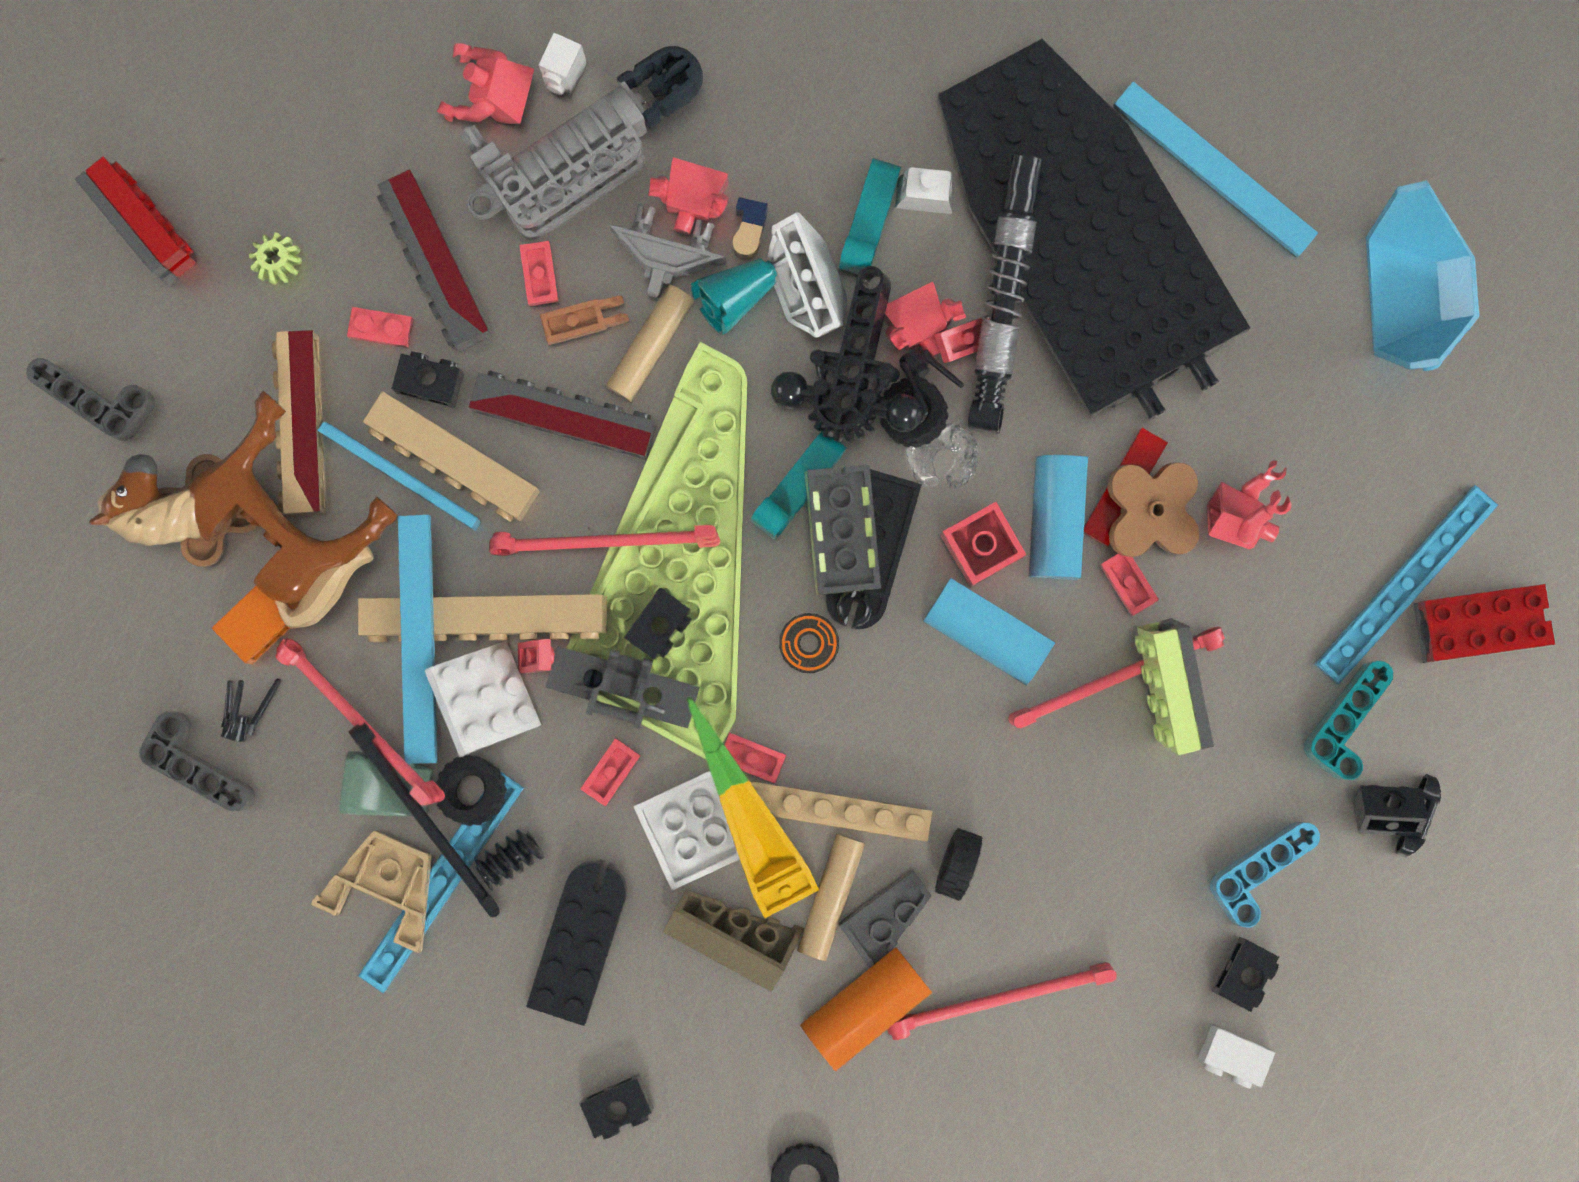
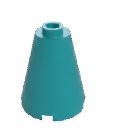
M759 258L695 280L691 283L692 295L694 300L700 297L703 306L699 310L711 327L718 333L722 331V334H726L776 284L775 277L777 276V271L770 261L765 262Z

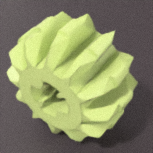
M275 232L271 240L266 234H263L262 240L264 243L260 245L258 242H253V247L257 252L249 253V258L255 261L250 266L251 270L259 272L258 278L261 281L269 279L272 285L277 284L279 277L284 283H288L289 278L287 274L289 272L294 276L298 275V271L293 265L302 264V260L296 256L300 252L299 247L292 245L293 240L289 236L282 239L281 235ZM273 255L280 257L277 263L270 260Z

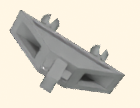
M643 204L637 205L632 229L609 224L611 232L645 270L644 278L650 279L647 290L649 296L660 298L664 283L671 284L672 279L685 277L726 263V256L707 250L712 230L714 229V224L708 222L701 235L702 222L701 220L695 221L690 245H683L649 234L654 214L656 213V209L652 206L649 207L643 219L644 206Z

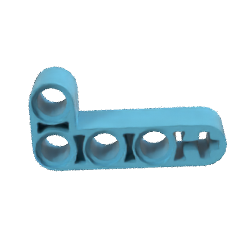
M1294 822L1212 877L1210 890L1232 923L1244 928H1250L1259 922L1261 910L1249 891L1314 849L1320 841V833L1315 825L1307 822ZM1299 830L1307 831V834L1304 836L1305 842L1295 841L1301 836ZM1286 840L1295 841V842L1292 843V844H1290V843H1289L1288 841H1286ZM1279 844L1283 849V856L1280 860L1274 861L1271 856V850L1275 845ZM1254 861L1258 866V873L1255 877L1249 878L1246 874V866ZM1229 878L1233 883V889L1229 894L1223 895L1220 890V884L1224 879ZM1246 904L1250 909V915L1246 920L1241 921L1237 916V911L1242 905Z

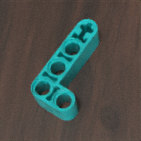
M875 158L872 159L852 226L843 247L839 269L859 275L863 268L872 265L898 182L901 166Z
M822 430L772 494L766 497L750 518L751 522L772 539L776 540L807 501L805 472L807 470L833 468L845 453L847 447L841 442L834 441L833 436L829 439L824 437Z
M1373 661L1361 666L1304 743L1306 756L1336 779L1354 780L1363 771L1361 758L1346 747L1345 743L1391 684L1394 672L1388 663ZM1378 669L1377 676L1380 680L1372 681L1375 675L1371 671ZM1355 691L1360 692L1363 696V703L1360 707H1356L1352 702V695ZM1337 715L1342 716L1345 721V727L1340 732L1335 729L1333 724ZM1319 739L1324 740L1327 745L1326 753L1322 756L1318 755L1315 750V744ZM1344 758H1347L1351 763V770L1346 775L1340 770V762Z

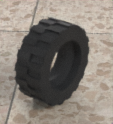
M914 377L928 408V415L918 427L909 432H899L892 429L885 418H880V423L890 438L898 444H903L904 447L910 448V446L918 448L924 444L928 445L932 443V440L937 439L941 431L946 427L945 423L949 416L947 413V403L938 388L924 378ZM903 378L900 379L901 381L891 384V387L883 393V399L890 400L898 394H911L914 396L908 380Z
M464 755V757L454 758L452 762L444 765L445 768L438 774L439 777L435 783L444 791L445 798L443 801L437 802L438 804L436 805L447 818L464 825L472 826L474 824L478 826L482 825L485 821L489 822L495 814L497 815L500 812L499 809L504 805V797L507 794L506 781L504 776L501 775L500 769L493 766V763L478 756ZM473 775L482 780L484 794L479 802L468 806L459 801L457 787L463 778Z
M960 828L955 830L939 869L935 886L936 893L958 901L962 899L970 885L982 847V836Z
M799 1143L794 1147L786 1148L783 1154H779L777 1161L772 1167L771 1182H789L793 1169L803 1164L811 1165L818 1171L820 1182H839L838 1168L829 1153L827 1154L820 1146L818 1148L810 1143L808 1145Z

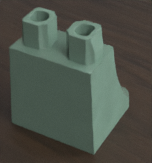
M348 751L339 805L340 814L412 816L366 754L359 751ZM389 763V765L399 776V778L402 780L405 786L409 789V791H411L413 787ZM408 764L425 782L433 779L434 769L418 764ZM429 804L422 806L426 813H428Z

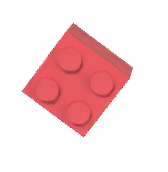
M997 502L949 527L940 534L969 587L976 585L1026 556L1024 549Z

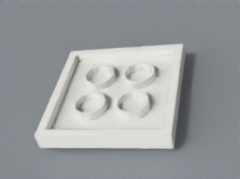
M507 641L425 670L460 757L541 726Z
M710 771L634 806L672 891L739 860Z

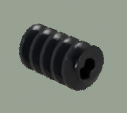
M519 829L515 830L516 841L506 836L507 847L505 848L499 843H495V855L486 849L484 851L485 861H482L477 856L474 857L476 869L491 891H493L492 883L497 887L503 885L502 876L508 880L514 878L512 869L522 873L524 871L523 862L530 867L534 865L533 855L540 860L545 858L540 846L529 831L527 834H524Z

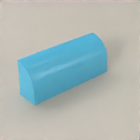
M1042 455L1036 457L1029 577L1078 580L1081 578L1088 456Z
M952 578L948 580L923 622L1025 685L1035 676L1055 644L1054 641Z

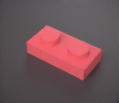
M550 241L519 245L528 305L536 306L559 302Z
M352 307L347 337L349 339L408 348L414 319L411 316Z
M982 317L934 334L943 363L951 362L978 351L979 336H981L980 330H982Z
M1116 554L1100 564L1101 569L1131 617L1159 600L1133 557Z
M550 639L517 643L518 670L520 674L551 670V665L554 662V649L550 646Z
M729 733L725 747L741 770L775 784L786 755Z
M615 738L580 789L606 807L641 755Z

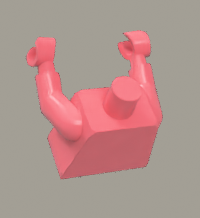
M456 43L453 48L452 58L460 55L461 63L469 62L470 59H474L477 64L473 62L468 63L463 70V78L471 82L468 97L474 104L470 107L464 105L453 107L441 101L437 112L444 114V118L449 122H452L454 117H456L458 120L479 123L490 116L500 124H520L534 69L508 61L506 55L500 51L481 47H473L472 49L470 45Z
M673 157L669 181L665 176L650 177L648 196L659 197L666 204L667 212L677 215L673 228L674 231L690 235L694 221L701 220L702 223L708 224L711 218L720 217L728 206L729 198L723 194L729 182L728 173Z
M932 281L887 304L884 321L889 327L886 329L885 335L899 351L903 348L910 351L921 346L923 351L928 350L932 357L935 358L941 354L934 334L947 330V326L951 323L952 318L954 321L966 318L962 301L955 302L953 299L947 298L940 305L936 288Z
M1271 461L1267 472L1264 474L1260 473L1246 482L1241 492L1221 482L1207 504L1208 535L1247 549L1254 548L1260 538L1271 543L1274 542L1280 527L1268 521L1273 518L1274 513L1281 515L1290 511L1291 502L1289 496H1287L1285 503L1281 506L1277 505L1281 500L1279 490L1271 494L1270 504L1267 506L1259 502L1258 498L1260 492L1267 488L1271 481L1281 480L1285 477L1287 468L1285 467L1282 472L1276 473L1272 469L1276 467L1277 461Z

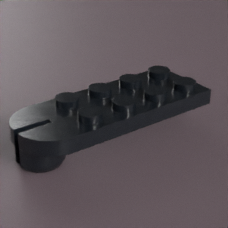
M870 469L881 588L826 594V608L829 615L835 622L844 627L847 625L853 601L859 602L851 629L857 630L875 625L885 613L922 484Z
M604 860L584 862L575 867L568 876L526 1005L527 1008L585 1026L627 897L626 881L611 862L606 867L599 891L594 890V885Z

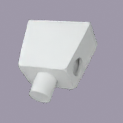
M914 167L907 168L898 179L896 209L952 214L955 190L952 172Z

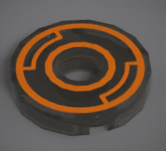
M804 613L793 617L785 624L780 634L779 649L783 660L790 668L801 673L814 674L825 670L834 662L839 651V636L836 628L827 618L818 614ZM805 635L816 637L818 641L817 649L813 652L804 651L800 645L802 637Z

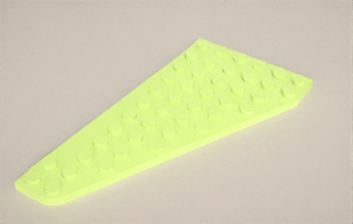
M700 342L684 370L674 398L615 535L695 531L696 525H713L720 538V544L716 547L699 548L697 543L609 547L589 594L607 596V633H599V639H580V634H572L566 648L605 660L609 659L611 649L620 651V655L641 661L646 658L653 661L650 673L700 687L695 704L722 743H724L736 721L747 377L744 369L737 361ZM659 588H662L691 609L688 616L692 620L682 634L678 631L670 640L674 645L663 659L659 656L655 661L627 641L624 636ZM657 618L652 623V630L655 634H664L669 628V622L665 618ZM656 687L647 688L643 694L644 701L649 705L659 703L661 700L660 690ZM599 691L597 701L638 712L640 702L604 691ZM643 716L641 723L643 726L706 759L692 716L688 729Z

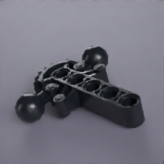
M867 266L859 272L840 353L821 351L819 349L811 352L810 361L815 364L816 375L819 376V380L813 386L807 385L806 379L801 374L783 372L774 379L771 385L772 398L783 409H796L804 403L813 404L814 411L808 415V418L811 421H817L814 428L817 431L823 430L824 437L829 439L833 436L834 441L839 443L843 438L848 443H852L855 435L860 440L864 439L865 429L870 433L875 432L871 424L876 417L885 418L892 429L899 432L912 431L920 425L923 419V407L916 396L898 394L890 400H884L880 395L884 388L887 389L890 382H896L899 379L900 372L888 362L874 360L891 291L890 279L879 268ZM875 277H880L879 285L876 288L869 289L870 281ZM872 306L873 312L871 316L862 319L863 310ZM861 336H866L865 344L861 348L856 349V340ZM858 365V374L854 378H849V369ZM828 372L835 374L832 384L826 379ZM869 383H878L874 390L868 389ZM847 395H851V404L846 408H842V399Z

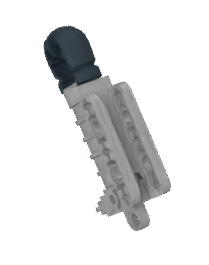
M666 46L655 51L637 63L633 71L627 70L617 77L619 87L513 158L508 153L502 156L493 141L488 144L475 125L466 127L460 136L472 152L470 158L486 182L473 191L468 198V208L471 214L477 219L486 220L504 209L524 238L537 240L601 198L643 168L645 158L642 152L640 137L647 133L646 126L651 129L660 123L661 116L669 117L688 104L698 94L703 83V71L699 61L687 49L679 46ZM652 77V81L647 87L655 98L660 95L666 97L655 101L652 107L644 110L642 105L646 101L639 92L634 94L631 89L638 88L642 85L643 81ZM636 160L637 164L633 166L631 162ZM622 169L624 173L620 175L619 170ZM615 174L611 182L603 183V181ZM597 186L598 188H600L595 192L594 187ZM587 193L588 197L583 199L581 196ZM480 197L488 198L490 200L489 209L485 212L476 211L474 209L476 199ZM558 201L556 204L550 205L552 202ZM573 202L575 206L570 208L569 204ZM565 207L564 213L562 215L553 216L555 213H557ZM546 219L550 221L547 225L545 224ZM534 226H537L538 230L534 233L532 230H524L525 228H532Z

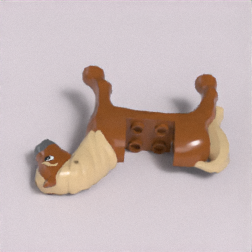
M264 390L254 401L256 419L240 444L223 460L197 475L185 488L161 497L157 487L158 466L153 457L139 454L131 456L126 461L117 482L98 499L99 512L98 515L89 521L90 524L108 525L115 533L122 535L126 541L146 546L182 542L187 538L198 539L203 537L209 541L242 508L241 516L253 526L256 525L259 528L262 526L266 530L263 536L275 547L279 546L281 548L260 570L253 582L261 592L275 601L281 619L290 628H303L316 624L330 611L340 599L354 571L373 560L374 555L368 545L379 540L386 527L398 519V515L376 496L369 505L367 519L354 531L341 538L328 541L318 540L307 536L296 528L280 512L253 474L254 460L266 446L274 442L276 439V421L286 412ZM299 603L295 609H290L288 604Z

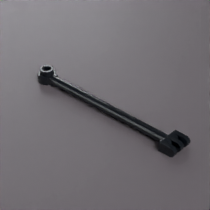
M366 723L361 726L357 724L348 731L350 736L477 898L483 909L490 917L498 916L500 909L495 900L485 890L422 806L409 794V789L375 747L372 740L376 736Z

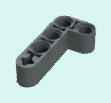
M37 358L32 360L27 367V377L33 384L105 434L120 441L130 440L140 429L155 406L153 395L137 385L124 387L111 403L49 360ZM45 370L56 379L53 382L45 379L42 375L43 371ZM74 384V394L66 398V388ZM137 394H141V404L133 408V397ZM98 401L100 404L98 412L90 415V406ZM123 418V429L119 432H115V422Z
M164 712L160 714L140 747L139 757L141 761L152 769L227 810L240 811L250 808L255 800V793L252 787L181 748L191 728L188 717L180 712ZM174 717L178 721L179 727L175 733L171 734L167 729V723ZM157 744L163 749L162 758L158 761L152 756V750ZM183 759H186L190 765V770L185 776L178 769L179 763ZM209 774H213L217 780L216 787L212 791L207 789L205 785V779ZM225 790L240 792L239 796L243 800L242 802L235 803L236 798L233 795L223 792Z

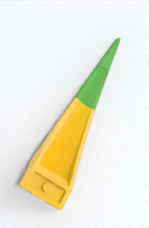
M687 696L694 724L748 887L764 918H767L819 891V888L799 851L695 702Z

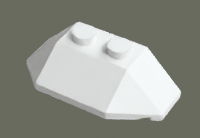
M795 213L773 225L771 233L773 236L769 246L767 261H770L777 271L774 288L787 321L816 338L843 326L847 295L826 241L800 213Z

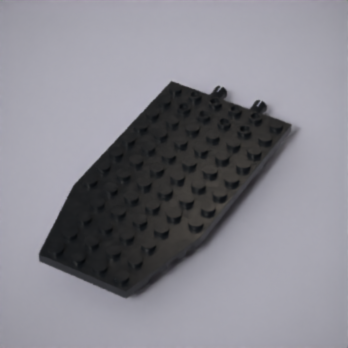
M1043 39L939 93L938 102L947 133L950 137L952 151L958 165L970 213L993 253H996L998 250V244L994 242L997 223H999V213L1005 206L1012 155L1037 157L1047 162L1044 188L1042 192H1037L1034 209V214L1037 217V224H1035L1036 233H1034L1033 248L1030 249L1032 253L1027 255L1026 265L1030 268L1024 273L1023 281L1027 285L1022 286L1021 297L1025 299L1023 301L1024 306L1089 417L1111 405L1115 408L1137 397L1148 419L1152 420L1155 418V415L1159 416L1166 411L1154 392L1153 387L1185 369H1190L1201 387V391L1207 390L1208 386L1211 388L1217 384L1219 380L1205 359L1218 352L1223 344L1249 331L1250 326L1128 123Z

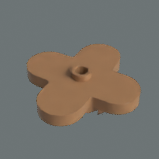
M211 454L195 457L187 466L185 486L182 488H160L158 490L161 497L185 488L197 475L218 463L221 459ZM240 508L209 541L203 537L198 539L187 538L182 541L181 552L184 558L195 566H212L221 559L224 553L226 534H247L257 529L258 526H253L240 514L243 509Z
M1168 463L1153 478L1137 465H1122L1111 473L1108 479V492L1110 497L1121 507V515L1113 523L1109 532V541L1115 552L1122 556L1137 557L1144 554L1156 542L1168 553L1185 554L1196 546L1199 539V528L1196 521L1185 511V505L1195 495L1198 487L1197 475L1189 465L1185 463Z

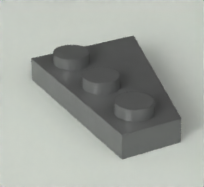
M911 869L839 922L838 925L869 968H871L895 948L898 939L906 928L913 923L932 895L913 869Z

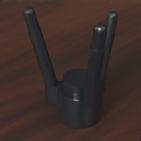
M914 348L906 352L899 359L900 368L906 375L914 396L922 404L924 416L928 415V410L914 377L922 379L930 370L928 364H931L959 388L964 387V383L935 360L928 350L921 352L919 348Z
M277 678L250 723H247L249 717L238 714L244 681H238L232 707L233 682L229 680L225 694L221 737L245 742L247 735L253 736L256 725L276 693L281 679Z

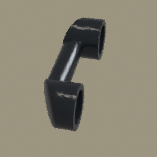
M1428 774L1423 776L1418 788H1422L1423 797L1426 800L1425 807L1428 819L1420 837H1399L1395 853L1403 857L1414 854L1423 846L1438 804L1441 801L1439 781L1436 777Z

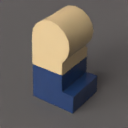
M738 197L736 215L741 216L742 221L739 231L733 237L732 244L734 254L739 259L750 260L757 255L768 213L767 203Z

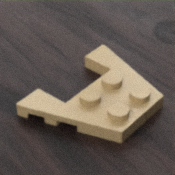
M373 831L348 859L349 862L328 882V886L321 894L312 900L311 905L334 916H339L351 887L404 910V917L393 942L416 953H421L424 941L432 855L382 832Z

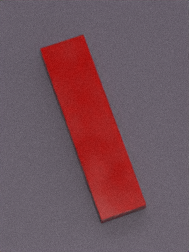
M1142 427L1119 466L1137 465L1150 475L1168 442ZM1108 485L1084 525V534L1106 547L1110 544L1109 532L1111 526L1121 515V507L1110 497Z

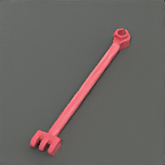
M696 525L695 531L516 539L511 538L510 533L495 532L489 540V552L497 556H508L518 553V551L697 543L699 548L718 546L720 538L713 525Z
M1219 626L1207 629L1192 638L1194 650L1206 647L1207 651L1221 648L1224 646L1223 640L1225 639L1223 631ZM1144 660L1029 709L1025 707L1015 711L1008 716V721L1017 728H1023L1035 723L1036 719L1141 674V666L1144 665Z
M286 638L280 642L276 648V659L287 666L291 664L293 666L296 665L354 727L357 724L361 726L366 723L376 736L372 740L373 744L382 756L413 787L409 794L420 805L425 806L444 800V791L433 780L425 782L305 658L306 655L303 653V648L296 641Z
M1108 962L1089 966L1090 970L914 1015H904L887 1031L889 1035H892L893 1040H900L909 1037L910 1030L918 1026L1095 982L1096 985L1113 982L1116 980L1117 974Z

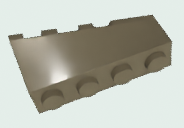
M685 890L663 933L772 992L783 974L804 928L796 925L793 928L780 925V920L768 917L767 920L750 915V910L741 907L738 910L724 907V902Z

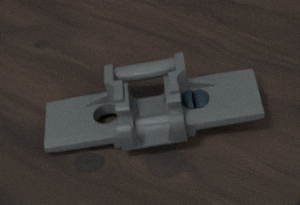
M557 646L554 662L545 686L552 690L589 700L586 714L592 715V713L621 720L634 724V728L640 729L643 716L688 729L692 714L687 702V696L696 702L700 689L698 686L650 673L653 661L646 658L641 661L620 655V651L611 649L609 659L605 660ZM649 687H656L661 692V700L655 705H649L644 701V691ZM599 691L640 702L638 712L596 701Z

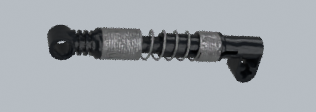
M1012 155L1005 206L999 213V223H997L994 242L998 244V250L992 254L996 258L995 268L990 269V272L993 274L992 284L987 286L991 290V294H995L994 300L985 301L987 306L993 308L992 315L982 317V330H980L981 336H979L980 342L974 373L980 384H976V389H979V392H975L974 396H977L978 399L972 401L969 412L968 429L995 434H999L1001 430L1004 404L1000 403V400H1004L1005 396H1002L1001 393L1006 391L1002 386L1007 385V381L1012 378L1014 356L1016 355L1015 350L1017 349L1020 326L1013 325L1012 319L1022 317L1019 312L1014 311L1016 302H1023L1025 300L1021 297L1022 286L1027 285L1023 281L1025 271L1030 268L1026 265L1027 255L1032 253L1030 249L1033 248L1034 233H1036L1035 224H1037V217L1034 214L1037 192L1043 191L1046 179L1047 162L1041 158Z

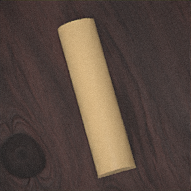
M668 284L608 380L605 388L632 403L693 305L694 300L681 289Z
M836 833L818 887L819 891H817L797 949L798 952L822 961L827 960L865 843Z

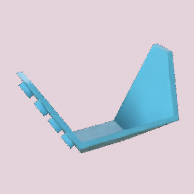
M1426 180L1396 188L1366 236L1374 355L1409 370L1422 368L1423 371H1430L1441 366L1445 358L1451 354L1454 347L1461 341L1467 331L1471 329L1472 325L1479 318L1475 256Z

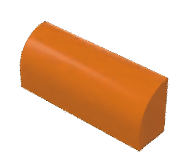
M255 586L212 629L244 663L253 665L290 627H287L281 619L275 601L267 597ZM299 603L288 604L290 609H295Z
M895 947L801 1023L800 1026L834 1071H837L932 994V991L898 948Z

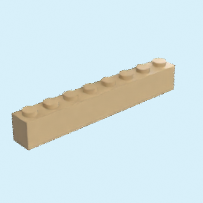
M602 594L433 597L434 642L447 641V636H458V641H477V635H489V640L505 641L507 640V635H519V640H538V634H550V640H567L568 634H580V639H599V633H607V596ZM358 598V635L368 637V642H387V637L398 636V642H401L400 598Z

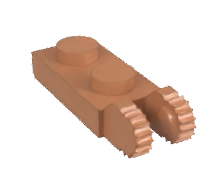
M615 296L603 300L594 299L540 314L547 344L560 343L607 330L606 327H615L629 322L628 315L625 313L603 318L601 311L624 304L623 296Z

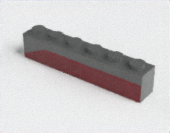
M409 169L377 184L381 192L377 199L385 213L391 212L394 221L390 222V226L396 238L400 239L403 237L407 248L403 249V253L410 266L416 264L420 274L415 276L423 293L429 291L433 299L428 304L436 320L442 318L446 326L441 331L448 345L454 344L460 352L492 337L412 171Z
M488 371L487 375L478 373L468 407L473 413L647 460L656 429L655 421L650 420L651 415L639 411H634L633 415L621 412L622 407L611 403H605L604 407L592 404L593 399L581 395H575L574 399L563 396L564 392L562 390L552 387H546L545 391L534 388V383L523 379H517L516 383L505 380V375L494 371Z

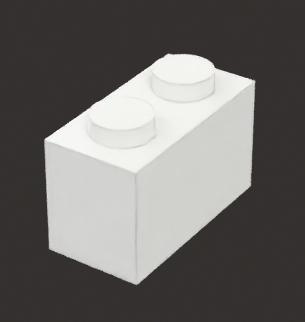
M553 33L539 63V68L548 90L557 95H563V93L570 96L573 95L587 65L582 45Z
M1211 1025L1198 1059L1206 1064L1204 1069L1222 1077L1223 1072L1235 1076L1233 1082L1250 1089L1252 1084L1262 1088L1275 1052L1215 1025Z

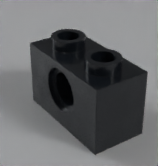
M411 351L410 356L400 355L391 388L394 392L455 408L464 377L462 370L457 368L458 364L456 362L446 359H440L439 363L429 361V356ZM426 372H435L436 379L432 384H422V377Z
M659 588L624 638L655 661L659 656L664 659L674 645L670 641L677 631L682 634L691 622L692 618L688 616L691 609L662 588ZM665 618L668 620L669 628L667 632L661 635L653 632L652 623L655 619Z
M1360 785L1353 803L1358 833L1420 837L1428 819L1422 788Z
M1239 937L1212 992L1251 1012L1254 1007L1257 1008L1261 1004L1265 995L1263 988L1267 980H1272L1279 968L1277 963L1279 956L1245 938ZM1251 967L1254 970V979L1250 983L1244 984L1242 972L1246 968Z
M639 1074L585 1097L580 1102L581 1109L594 1139L599 1136H603L604 1140L611 1138L621 1132L620 1127L631 1123L632 1127L640 1125L649 1120L648 1115L653 1111L652 1103ZM616 1101L622 1102L626 1107V1113L622 1116L613 1115L610 1111L611 1103Z

